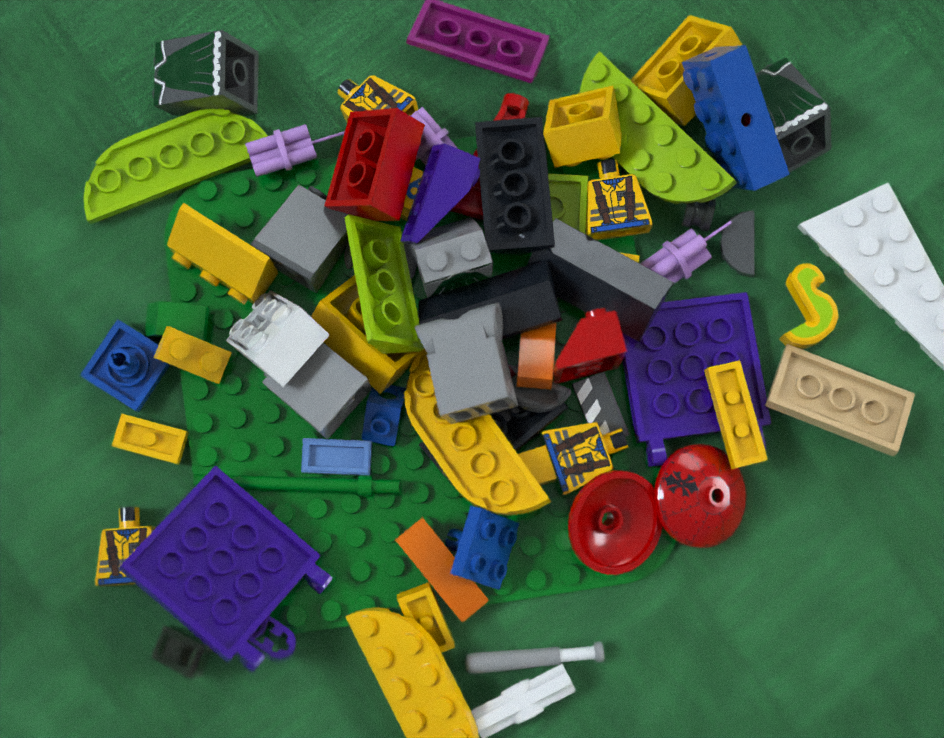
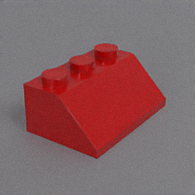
M398 108L350 112L324 207L374 221H399L425 124Z
M600 308L585 313L586 318L580 320L555 362L552 382L560 384L618 369L627 350L616 310L606 313L605 308Z

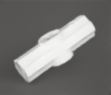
M560 664L531 680L527 678L501 692L500 696L475 707L471 712L475 719L478 733L481 738H486L513 723L520 724L544 711V707L571 695L576 690L563 664Z

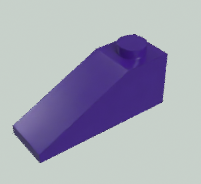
M445 143L432 146L400 242L405 244L418 243L470 191L479 178L480 169L478 165L481 158Z

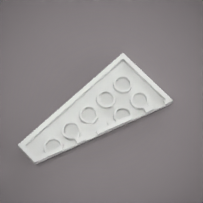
M886 183L799 224L797 228L805 236L808 235L820 246L819 249L827 257L830 256L844 270V274L880 309H884L895 320L894 323L900 329L906 330L920 344V348L944 371V286L890 184Z

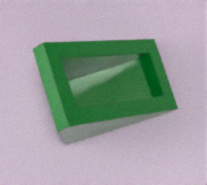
M167 301L148 303L144 336L147 338H162L166 326H170L206 341L210 307Z

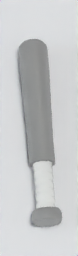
M598 641L594 642L591 647L568 649L549 647L477 652L466 655L465 665L466 671L469 674H480L560 665L561 662L595 659L596 663L604 662L603 643Z

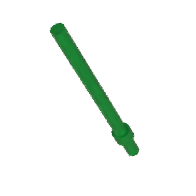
M195 474L193 486L195 487L207 474ZM228 475L243 489L358 492V496H372L373 493L400 494V480L373 479V476L359 475L358 479Z

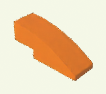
M556 323L521 333L516 387L551 390Z
M423 517L395 539L462 623L489 601L475 582L450 574L455 557Z

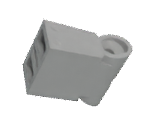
M498 302L469 310L457 319L441 318L415 326L417 335L428 353L429 368L439 414L442 418L454 424L518 406L502 344L503 318L501 306Z

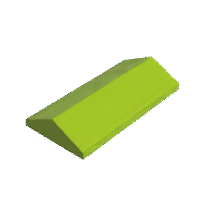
M348 214L344 218L367 342L382 354L422 351L424 346L415 330V326L420 324L404 243L400 242L402 237L401 228Z

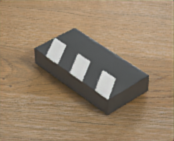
M605 372L572 384L587 424L598 422L602 435L622 428L624 436H629Z

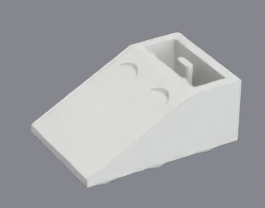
M270 290L268 294L265 293L258 297L252 306V312L245 319H240L232 326L229 332L230 336L226 341L276 383L284 387L330 334L301 307Z

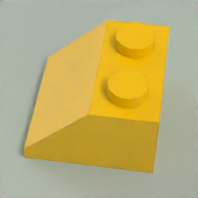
M613 85L549 101L543 135L555 168L565 165L572 167L583 161L596 158L601 160L608 159L620 153L622 133Z

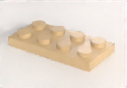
M787 344L783 350L765 406L894 457L899 452L915 394Z

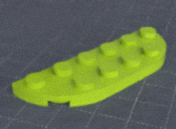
M600 51L596 54L584 74L580 93L614 86L622 140L620 153L612 157L629 174H635L640 185L657 198L670 203L680 204L710 201L723 195L737 184L731 175Z
M203 109L126 137L109 147L97 159L89 181H86L84 188V210L87 221L90 224L96 223L251 162L245 143L267 137V134L251 119L231 113L230 110Z

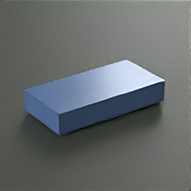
M303 438L301 473L371 476L372 441Z

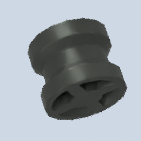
M716 199L703 203H686L682 226L690 227L695 225L699 226L701 231L708 232L715 210Z

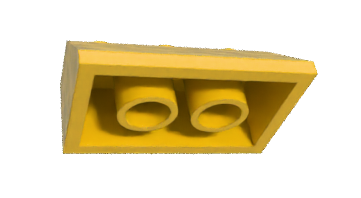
M689 15L633 76L631 81L675 123L685 126L696 115L694 110L696 102L692 91L684 82L682 62L715 47L742 45L732 27Z
M185 203L181 205L167 242V246L174 253L172 259L187 269L191 265L202 271L199 276L215 287L219 283L230 289L227 294L241 304L245 305L247 300L254 304L258 297L266 292L278 274L270 257Z
M355 275L323 298L311 315L330 334L324 343L368 379L370 385L380 394L402 376L420 353L382 354L367 342Z

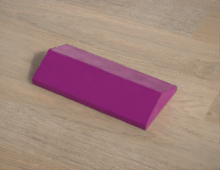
M425 0L407 37L406 44L532 84L538 74L550 36L439 0Z

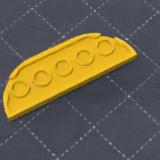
M424 348L416 356L409 369L410 376L407 382V389L404 391L405 407L414 429L458 492L473 505L502 515L528 513L550 503L549 497L490 414L454 424L440 416L427 358L428 353Z
M365 608L345 616L406 738H479L472 712L439 647L423 626L411 617L405 618L389 611L390 609Z

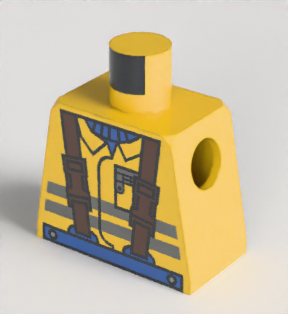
M374 75L369 76L360 86L351 79H346L338 88V95L345 100L341 104L340 109L346 122H348L350 112L398 108L406 114L412 115L415 111L419 110L414 96Z
M616 159L603 160L597 163L600 179L590 180L587 184L586 235L595 240L649 233L653 225L636 175L620 176Z
M598 422L541 432L563 495L583 486L594 477L613 469L609 454L629 448L622 428L602 435Z
M139 507L118 508L119 528L102 530L95 586L106 587L135 584L119 570L120 565L156 528L154 526H140Z

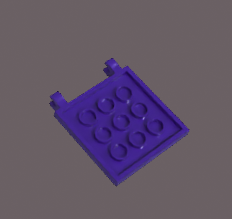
M747 292L663 302L640 343L622 333L627 350L622 361L636 444L647 443L646 457L648 467L663 465L667 460L663 440L721 432L704 370L708 367L739 360L766 449L762 427L771 425L769 408L765 406L767 397Z
M216 465L132 552L119 568L121 572L227 663L236 655L243 666L252 673L262 663L265 656L249 644L247 640L302 577L306 579L309 586L318 594H321L333 580L326 571L315 564L321 556Z

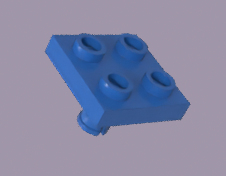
M117 319L80 376L139 413L170 364L153 358L158 348L157 343Z
M471 505L463 531L453 528L447 534V536L458 539L457 542L449 539L445 541L448 550L457 551L450 574L500 590L502 580L507 573V563L511 549L517 539L519 523Z

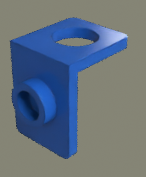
M390 385L383 392L392 393L397 398L384 399L372 387L367 400L362 439L364 441H372L388 446L395 445L406 388Z

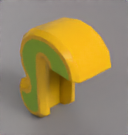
M810 263L797 265L786 279L785 286L806 322L779 338L785 346L789 344L800 349H807L818 344L834 330L839 318L837 305L831 296L817 289L825 281L824 275L818 267Z

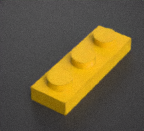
M740 360L706 368L704 372L731 470L767 461L768 458Z

